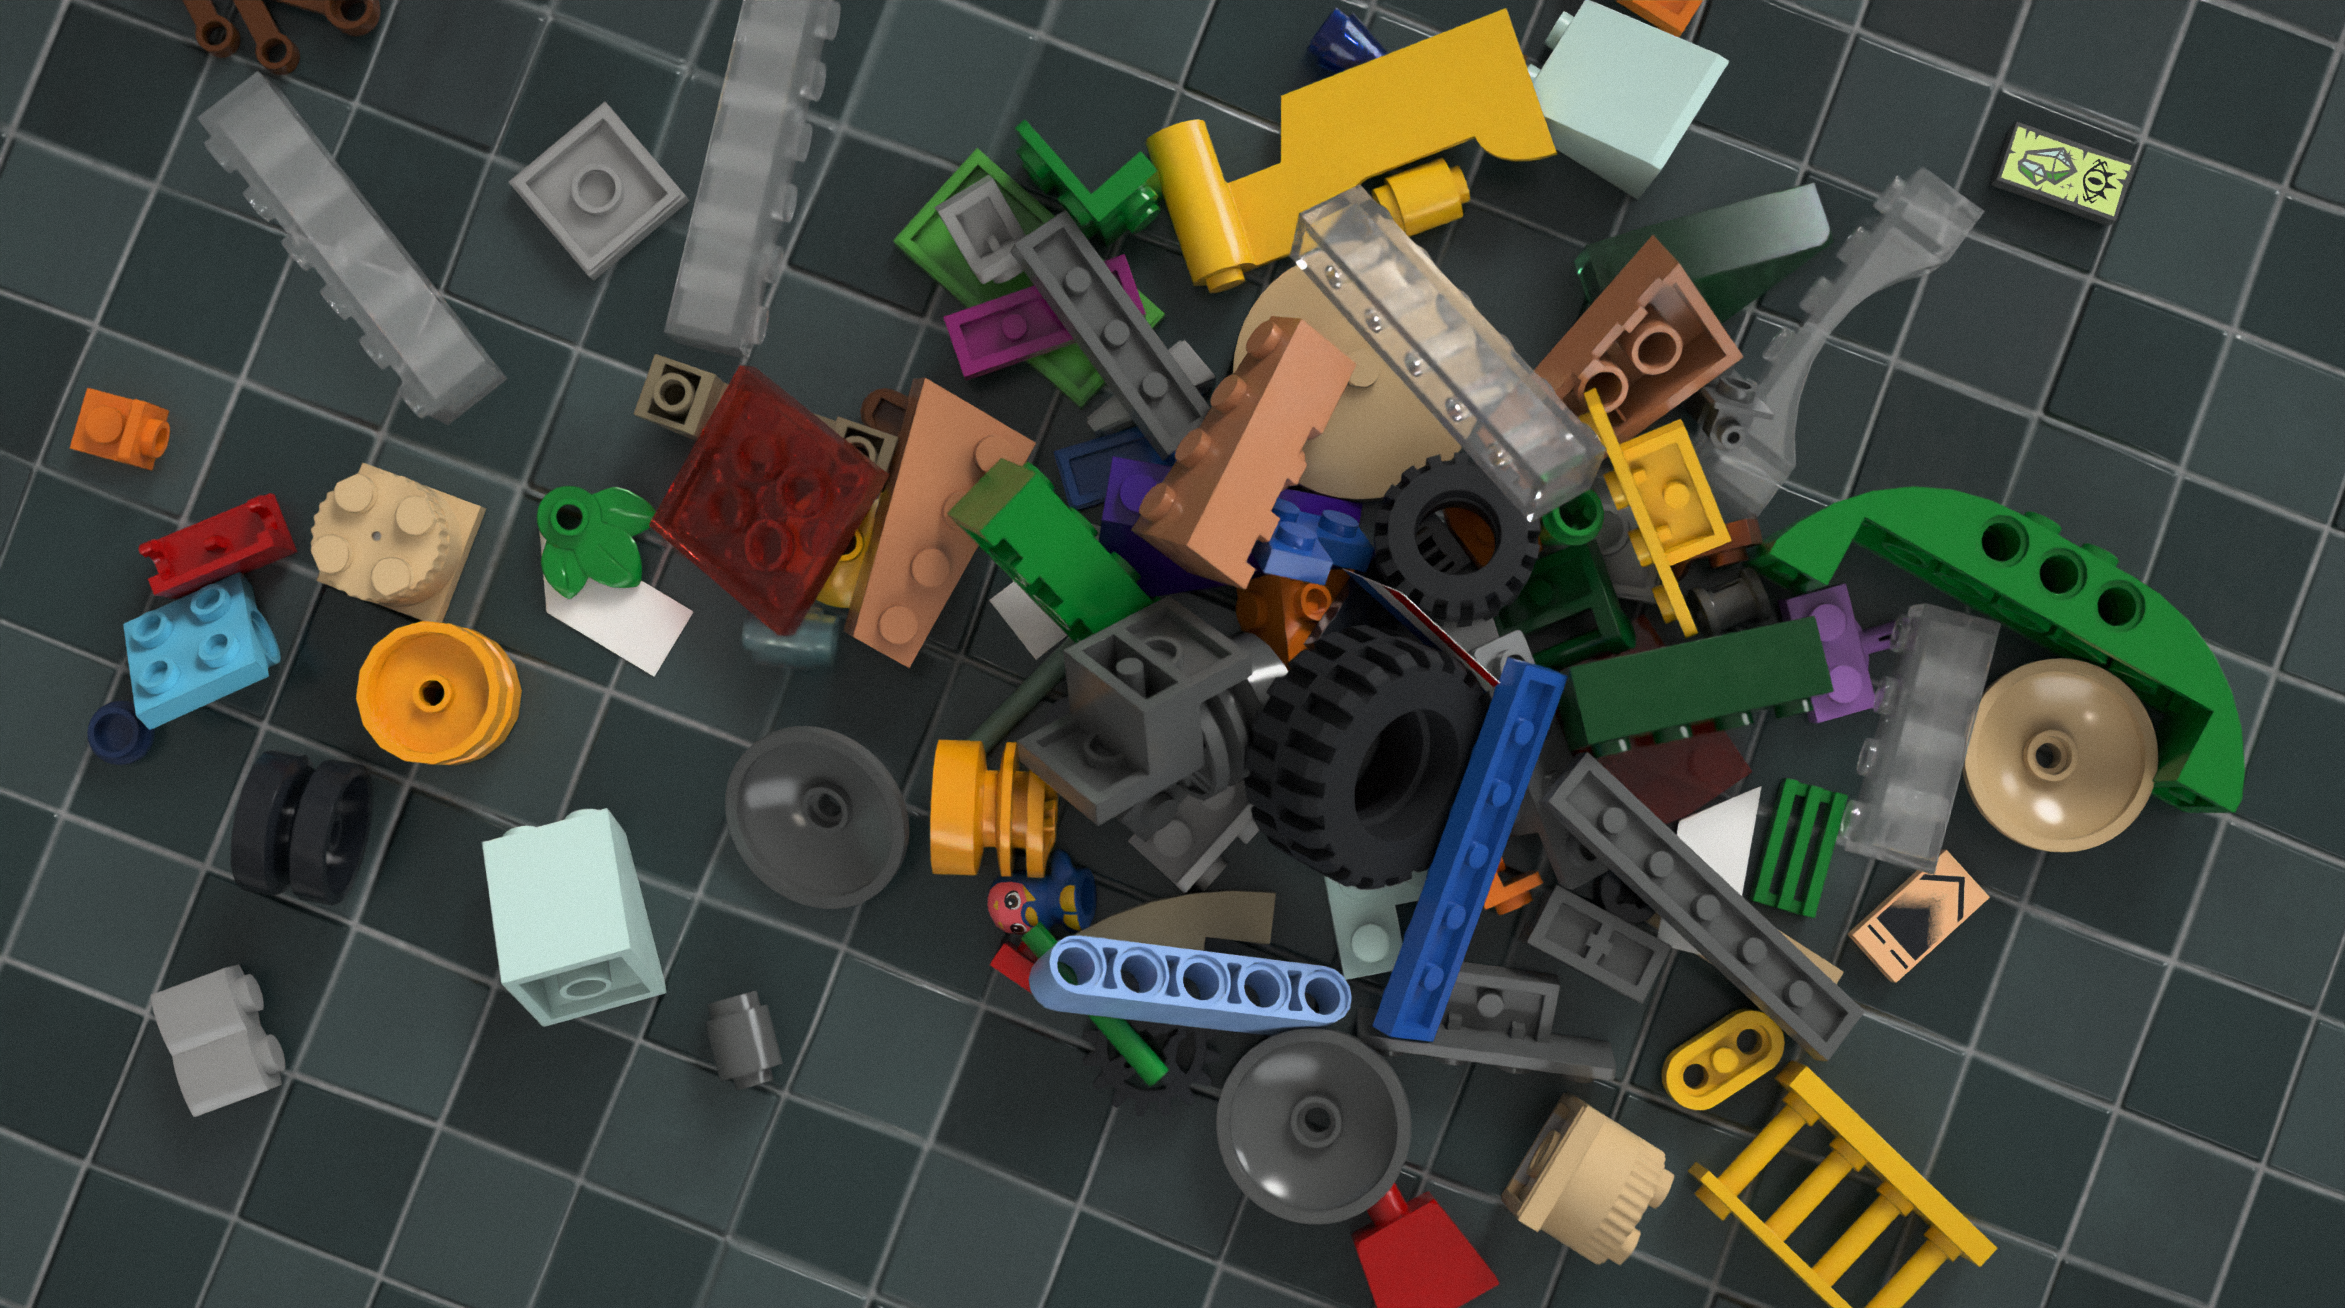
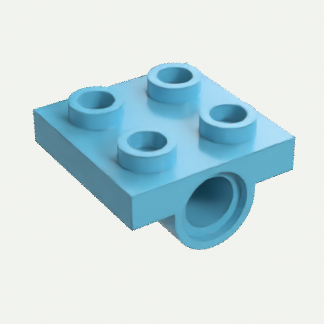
M241 572L206 585L189 595L146 612L140 617L123 624L135 714L149 730L269 677L268 668L278 664L281 660L276 638L266 619L256 607L253 586Z

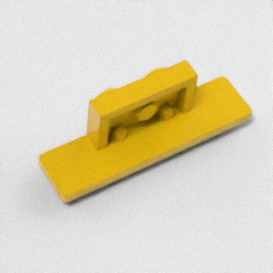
M1596 388L1584 392L1583 394L1590 411L1578 416L1593 453L1606 448L1615 470L1603 474V477L1617 510L1619 511L1628 506L1632 509L1639 527L1627 533L1641 567L1643 568L1654 563L1663 584L1653 587L1651 590L1666 624L1678 620L1686 638L1696 635L1698 631L1671 566L1732 540L1682 420L1679 419L1619 444Z

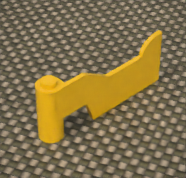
M1506 8L1282 95L1281 163L1230 183L1224 180L1204 120H1190L1166 127L1152 134L1145 141L1151 162L1158 170L1162 194L1193 285H1207L1209 293H1218L1234 288L1245 282L1243 273L1310 247L1358 187L1369 178L1476 138L1479 145L1487 153L1503 160L1534 161L1557 155Z

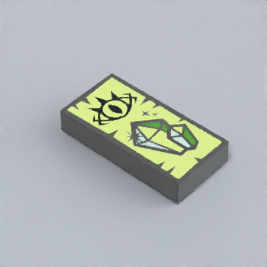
M2016 121L2009 127L1990 185L2110 226L2117 220L2136 163Z

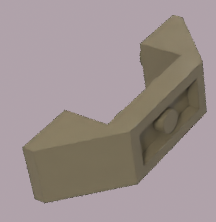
M658 354L654 355L634 411V415L707 446L823 486L875 499L880 497L900 440L897 436L838 416L835 421L724 383L716 374Z

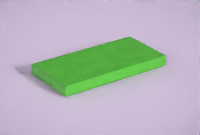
M978 148L975 149L893 240L897 248L966 309L1034 286L1024 270L1005 282L997 284L992 279L982 284L972 273L934 207L990 175L1026 235L1055 217ZM1138 290L1146 313V320L1154 330L1165 318V313ZM1077 343L1025 360L1080 410H1083L1106 384Z

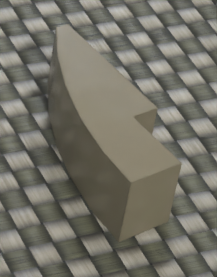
M1220 889L1204 892H1187L1185 894L1154 899L1110 914L1090 924L1086 929L1076 932L1075 936L1080 935L1204 951L1205 937L1270 945L1276 892L1268 890Z

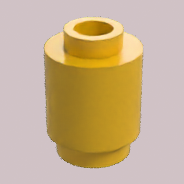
M1442 157L1386 177L1384 179L1385 185L1372 189L1376 212L1388 238L1402 233L1404 238H1408L1463 217L1462 204L1470 201L1468 185L1461 168L1458 165L1449 168Z

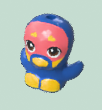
M1055 849L1051 855V874H1045L1044 878L1027 877V869L1017 868L1014 869L1012 877H1005L999 874L993 880L987 893V909L995 925L1008 934H1026L1040 921L1048 930L1056 923L1061 924L1067 932L1071 934L1089 927L1094 918L1096 910L1094 876L1089 868L1073 867L1068 854L1062 849Z

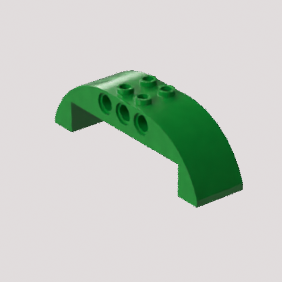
M1911 486L1874 490L1835 502L1776 531L1764 539L1761 545L1751 549L1747 554L1749 560L1743 561L1741 564L1746 568L1752 567L1758 575L1788 592L1798 595L1827 586L1851 542H1854L2060 658L2088 662L2109 671L2121 679L2143 704L2163 714L2164 718L2155 732L2158 744V770L2152 780L2155 782L2152 795L2184 813H2235L2242 801L2245 774L2242 727L2232 690L2214 653L2191 622L2162 595L2137 578L2117 568L2119 559L2098 546L2083 543L2079 547L2061 537L2059 533L2062 528L2056 522L2041 514L2026 511L2022 515L1992 500L1953 489Z

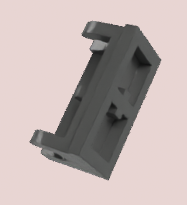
M1554 885L1552 890H1545L1539 899L1541 905L1532 922L1529 921L1524 925L1517 940L1620 995L1643 1004L1672 946L1558 885Z

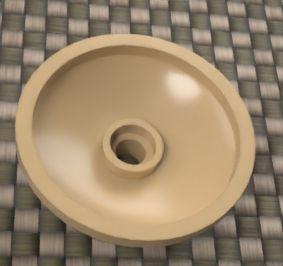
M2064 658L2045 659L2030 662L2008 671L1996 679L1980 695L1964 727L1961 741V767L1967 790L1974 804L1984 818L2000 833L2021 845L2049 852H2076L2099 846L2113 839L2129 827L2139 816L2155 784L2152 780L2158 770V744L2152 721L2144 705L2121 679L2109 671L2088 662ZM2043 744L2047 745L2053 753V760L2046 768L2042 767L2036 759V752Z

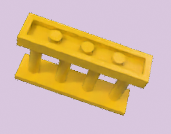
M1793 1060L1774 1078L1789 1092L1782 1099L1785 1107L1724 1172L1716 1178L1708 1169L1697 1162L1688 1170L1701 1184L1694 1195L1722 1221L1732 1213L1830 1308H1852L1831 1287L1899 1214L1906 1217L1913 1210L1929 1226V1229L1923 1234L1927 1241L1864 1308H1902L1946 1259L1954 1262L1961 1256L1981 1267L1998 1249L1812 1070ZM1817 1120L1820 1121L1835 1136L1829 1144L1832 1149L1831 1153L1772 1216L1763 1223L1737 1196L1805 1123L1812 1127ZM1866 1165L1882 1181L1876 1189L1879 1194L1878 1198L1821 1259L1810 1268L1784 1241L1852 1169L1859 1172Z

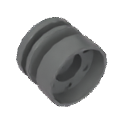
M1239 631L1227 637L1251 654L1252 676L1200 704L1205 767L1176 782L1190 796L1203 801L1226 790L1227 786L1231 787L1249 776L1250 770L1245 768L1244 755L1246 744H1252L1255 731L1250 727L1256 710L1263 711L1270 697L1265 692L1275 677L1283 678L1288 672L1286 666L1272 648L1253 633Z

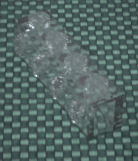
M1927 603L1912 605L1909 607L1907 615L1900 614L1898 616L1890 640V650L1897 652L1891 677H1882L1874 699L1873 711L1874 713L1881 714L1875 738H1867L1865 740L1857 763V774L1864 776L1858 801H1849L1842 818L1840 834L1841 837L1848 838L1845 852L1923 873L1935 874L2001 623Z

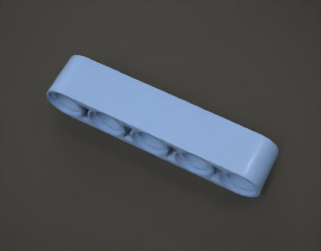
M1080 935L1067 936L1058 941L1036 961L1031 968L1029 976L1030 990L1036 1001L1045 1008L1054 1011L1268 1036L1297 1028H1327L1346 1015L1350 1009L1352 999L1350 986L1344 976L1335 969L1326 966ZM1057 962L1065 963L1074 970L1077 975V986L1069 984L1062 979L1058 972ZM1121 969L1129 971L1135 976L1139 984V993L1131 991L1125 986L1121 979ZM1183 977L1189 978L1196 984L1200 992V1000L1193 998L1187 993L1183 984ZM1244 984L1256 991L1259 996L1260 1007L1255 1006L1249 1001L1245 994ZM1305 992L1315 998L1318 1003L1319 1014L1308 1006Z

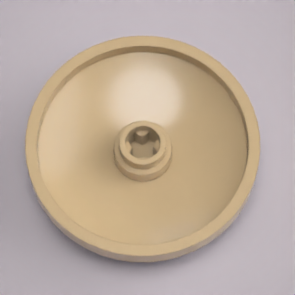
M1359 248L1331 251L1307 259L1287 270L1269 285L1252 306L1238 337L1232 374H1234L1247 354L1246 344L1253 331L1260 324L1268 321L1271 316L1303 319L1357 364L1323 434L1314 439L1306 440L1302 451L1305 453L1307 466L1296 485L1297 487L1315 495L1351 502L1384 500V495L1391 484L1396 486L1401 481L1402 473L1412 465L1418 470L1425 466L1426 458L1439 454L1442 461L1452 460L1454 452L1458 453L1468 440L1480 414L1485 393L1486 366L1483 345L1473 318L1462 300L1447 283L1428 268L1401 255L1382 250Z

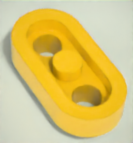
M1739 1009L1731 1012L1674 1049L1667 1056L1662 1067L1664 1089L1675 1102L1691 1110H1706L1716 1106L1778 1064L1785 1046L1782 1029L1763 1012L1754 1009ZM1752 1029L1757 1037L1756 1045L1749 1052H1741L1737 1046V1037L1743 1030ZM1699 1064L1704 1072L1703 1079L1697 1086L1688 1087L1683 1080V1073L1689 1065Z

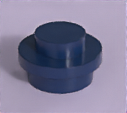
M114 701L102 706L94 713L89 722L87 734L91 749L101 760L115 765H127L137 762L149 752L154 742L155 728L149 730L136 717L134 703Z

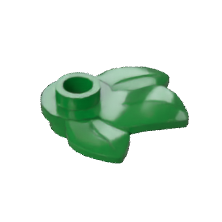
M561 486L551 490L541 500L537 509V525L540 533L547 540L541 558V567L547 582L567 599H572L580 592L586 584L588 577L612 588H632L640 585L642 578L641 558L632 537L647 530L658 520V515L654 508L642 497L619 487H611L594 494H590L588 491L576 486ZM573 505L580 510L582 521L576 529L566 530L558 524L556 515L561 507Z

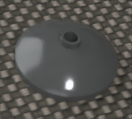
M794 726L783 728L755 742L739 758L730 774L725 793V813L731 838L737 851L751 871L780 895L797 903L815 908H847L861 904L877 895L888 885L900 869L909 843V819L903 796L886 767L875 755L853 739L820 727ZM828 794L834 797L841 807L834 805L830 801Z
M1323 1027L1297 1028L1277 1033L1261 1041L1235 1065L1223 1086L1216 1114L1217 1141L1229 1174L1237 1186L1255 1204L1275 1216L1292 1222L1315 1225L1344 1221L1366 1211L1376 1204L1393 1186L1401 1173L1410 1148L1412 1127L1410 1107L1397 1074L1389 1063L1371 1046L1350 1034L1335 1029ZM1314 1107L1326 1110L1330 1116V1125L1323 1129L1314 1127L1308 1119L1309 1110Z

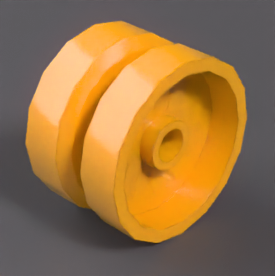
M421 621L396 628L373 646L359 672L356 700L363 726L382 749L404 761L457 766L484 758L506 740L519 716L522 689L515 664L497 642L473 629L453 624ZM444 690V698L437 704L435 700L436 691Z

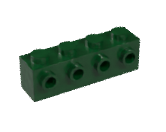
M1815 616L1569 667L1559 672L1568 676L1558 707L1569 752L1591 748L1593 757L1599 759L1631 751L1630 739L1652 735L1654 745L1658 746L1692 738L1691 726L1713 721L1715 733L1754 724L1753 712L1773 708L1776 720L1814 711L1812 699L1834 692L1816 618Z

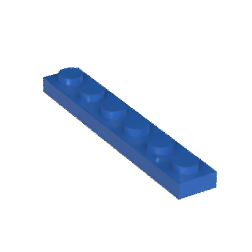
M1507 657L1498 680L1500 683L1495 686L1492 701L1478 739L1473 746L1470 761L1455 802L1450 809L1448 821L1433 862L1428 869L1426 881L1411 922L1405 931L1404 941L1389 982L1384 989L1382 1001L1372 1025L1389 1037L1434 1041L1568 676L1562 673Z

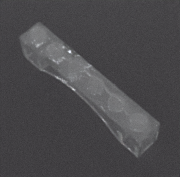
M1925 167L1919 168L1905 181L1899 176H1895L1873 204V207L1880 211L1881 214L1868 231L1859 225L1842 245L1836 257L1844 263L1832 280L1829 281L1822 275L1807 292L1799 304V307L1807 312L1794 331L1784 326L1767 346L1761 357L1767 360L1769 364L1756 382L1748 376L1744 379L1758 389L1756 394L1775 414L1773 420L1754 417L1744 444L1735 450H1720L1716 448L1705 432L1694 444L1693 448L1716 503L1737 519H1755L1759 517L1796 467L1795 429L1799 400L1811 365L1829 334L1857 304L1868 296L1896 283L1929 275L1944 265L1985 212Z

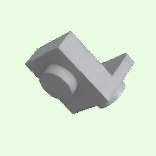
M990 175L934 207L972 273L982 284L992 279L997 284L1002 283L1023 271L1010 251L1016 242L1027 235L1023 232L997 184Z

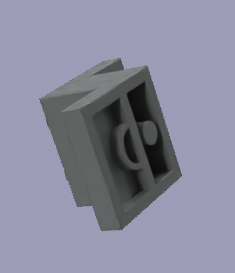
M1167 596L1063 650L1071 713L1018 740L1020 762L1099 826L1205 767L1200 704L1252 676L1251 654L1173 598Z

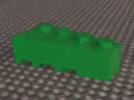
M1001 458L947 514L1075 644L1161 600L1157 595L1150 599L1136 584L1141 579L1138 572L1115 551L1111 554L1107 552L1095 538L1099 533L1093 525L1073 507L1068 508L1053 492L1055 489L1053 484L1034 465L1026 461L1023 466H1019Z

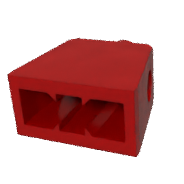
M1394 1183L1376 1204L1366 1210L1372 1222L1351 1234L1376 1308H1458L1500 1284L1485 1260L1429 1191L1406 1202L1396 1183Z

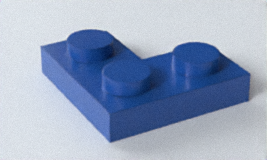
M1277 498L1271 512L1279 517L1280 521L1270 541L1262 543L1257 539L1251 551L1264 573L1325 586L1332 565L1366 572L1374 552V547L1359 528L1358 521L1351 516L1334 510H1324L1321 516L1301 512L1293 503Z

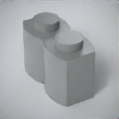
M240 965L223 968L151 995L152 1007L158 1028L172 1055L179 1087L193 1117L282 1085L280 1072L285 1069V1058L282 1048L274 1035L266 1036L260 1024L258 1011H261L264 1007L261 989L254 976L251 974L245 975Z

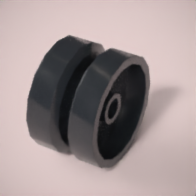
M275 749L264 752L255 762L246 779L235 812L231 837V869L235 883L242 890L274 896L285 892L291 885L293 893L300 900L331 906L342 902L351 890L360 870L369 838L373 810V787L370 772L366 767L361 764L331 759L322 762L315 770L313 762L307 755Z

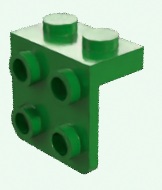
M1025 119L1014 128L1021 143L1015 152L1023 162L1022 168L1043 193L1047 194L1053 188L1061 195L1057 198L1059 203L1068 212L1087 240L1096 234L1108 248L1127 230L1135 235L1146 228L1159 215L1161 208L1157 204L1164 199L1159 173L1141 151L1091 194Z

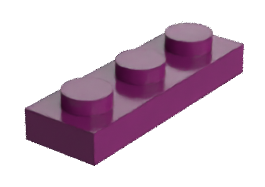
M1125 254L1103 261L1146 319V313ZM1035 286L943 317L966 381L1076 343Z

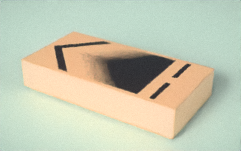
M1940 849L1847 935L1890 982L1896 983L1990 897L1948 850Z

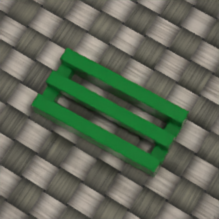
M1790 778L1781 779L1748 900L1809 918H1815L1848 795L1800 783ZM1796 795L1805 799L1779 894L1776 895L1769 893V889ZM1821 802L1826 804L1801 899L1800 901L1793 900L1818 807Z

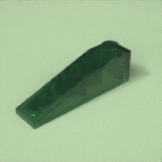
M1810 183L1652 224L1586 245L1574 262L1590 307L1649 238L1654 235L1680 263L1722 325L1767 290L1831 245L1834 240L1815 184Z

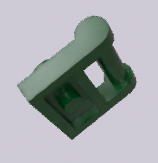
M1596 539L1583 545L1566 547L1538 559L1519 597L1509 607L1506 605L1500 609L1498 615L1493 617L1499 637L1508 632L1520 630L1526 638L1592 610L1598 628L1532 654L1536 665L1550 668L1557 672L1607 651L1617 655L1636 647L1634 628L1628 617L1622 612Z

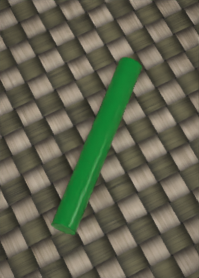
M1041 921L1021 938L1038 959L1058 942ZM1057 962L1058 972L1062 979L1069 984L1077 986V975L1074 970L1065 963ZM1087 1015L1149 1087L1169 1071L1166 1065L1126 1019Z

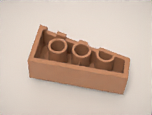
M1271 316L1268 321L1263 322L1253 331L1247 341V354L1234 374L1227 376L1221 381L1213 392L1210 400L1212 407L1200 428L1192 430L1183 438L1175 452V459L1177 461L1163 482L1155 485L1141 502L1139 508L1141 516L1131 530L1188 573L1246 589L1255 571L1246 562L1257 539L1262 543L1270 541L1280 521V518L1272 513L1271 510L1280 492L1289 486L1298 484L1307 466L1305 453L1302 451L1306 440L1314 439L1323 434L1357 365L1301 318Z
M916 378L912 381L901 431L897 435L900 440L892 460L884 492L880 496L870 543L863 558L843 630L850 636L908 668L913 663L978 547L947 513L1001 458L1023 466L1036 445L1034 441L927 378Z

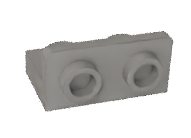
M1243 780L1231 787L1227 786L1226 790L1205 801L1188 794L1179 804L1171 822L1161 830L1155 831L1146 843L1136 834L1128 842L1185 894L1193 884L1204 892L1228 865L1220 856L1221 853L1236 837L1244 844H1247L1257 834L1259 829L1252 817L1250 808L1253 805L1248 803Z

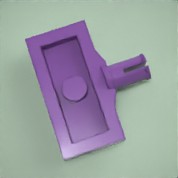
M1846 583L1834 584L1778 600L1783 622L1815 616L1834 692L1812 699L1814 711L1807 713L1809 722L1820 723L1877 707L1868 671L1869 654L1903 645V635H1892L1878 639L1882 636L1901 632L1902 630L1898 622L1892 620L1889 623L1862 630L1855 620Z

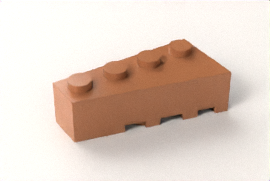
M1652 235L1476 435V438L1488 457L1496 461L1495 467L1501 474L1504 475L1510 470L1519 478L1517 487L1522 493L1529 491L1535 503L1533 511L1542 504L1545 496L1554 486L1563 482L1575 481L1609 456L1606 448L1593 453L1578 416L1590 411L1583 394L1584 392L1596 388L1619 444L1631 440L1743 358V355L1680 263Z

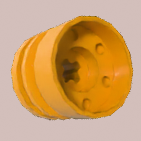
M938 740L933 767L930 816V851L933 874L977 875L981 866L984 847H996L1001 876L1012 877L1016 848H1026L1027 877L1044 878L1047 860L1057 837L1058 792L1030 769L1029 772L1019 771L1017 742H1006L1000 770L997 771L987 770L986 753L982 741Z

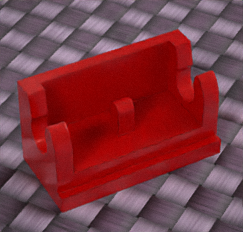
M272 493L264 496L259 495L249 499L245 504L157 540L152 539L139 545L140 554L145 558L149 556L158 570L157 575L148 578L153 594L175 600L235 573L241 572L244 575L297 553L276 497Z

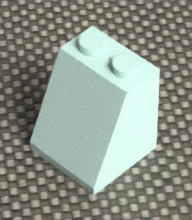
M1585 0L1575 17L1564 11L1544 42V45L1551 48L1553 52L1542 69L1533 64H1530L1527 69L1555 149L1638 200L1664 167L1729 61L1717 53L1596 2Z
M608 808L602 810H577L567 815L565 820L540 827H515L506 831L503 837L482 842L501 984L543 1027L667 993L625 831Z

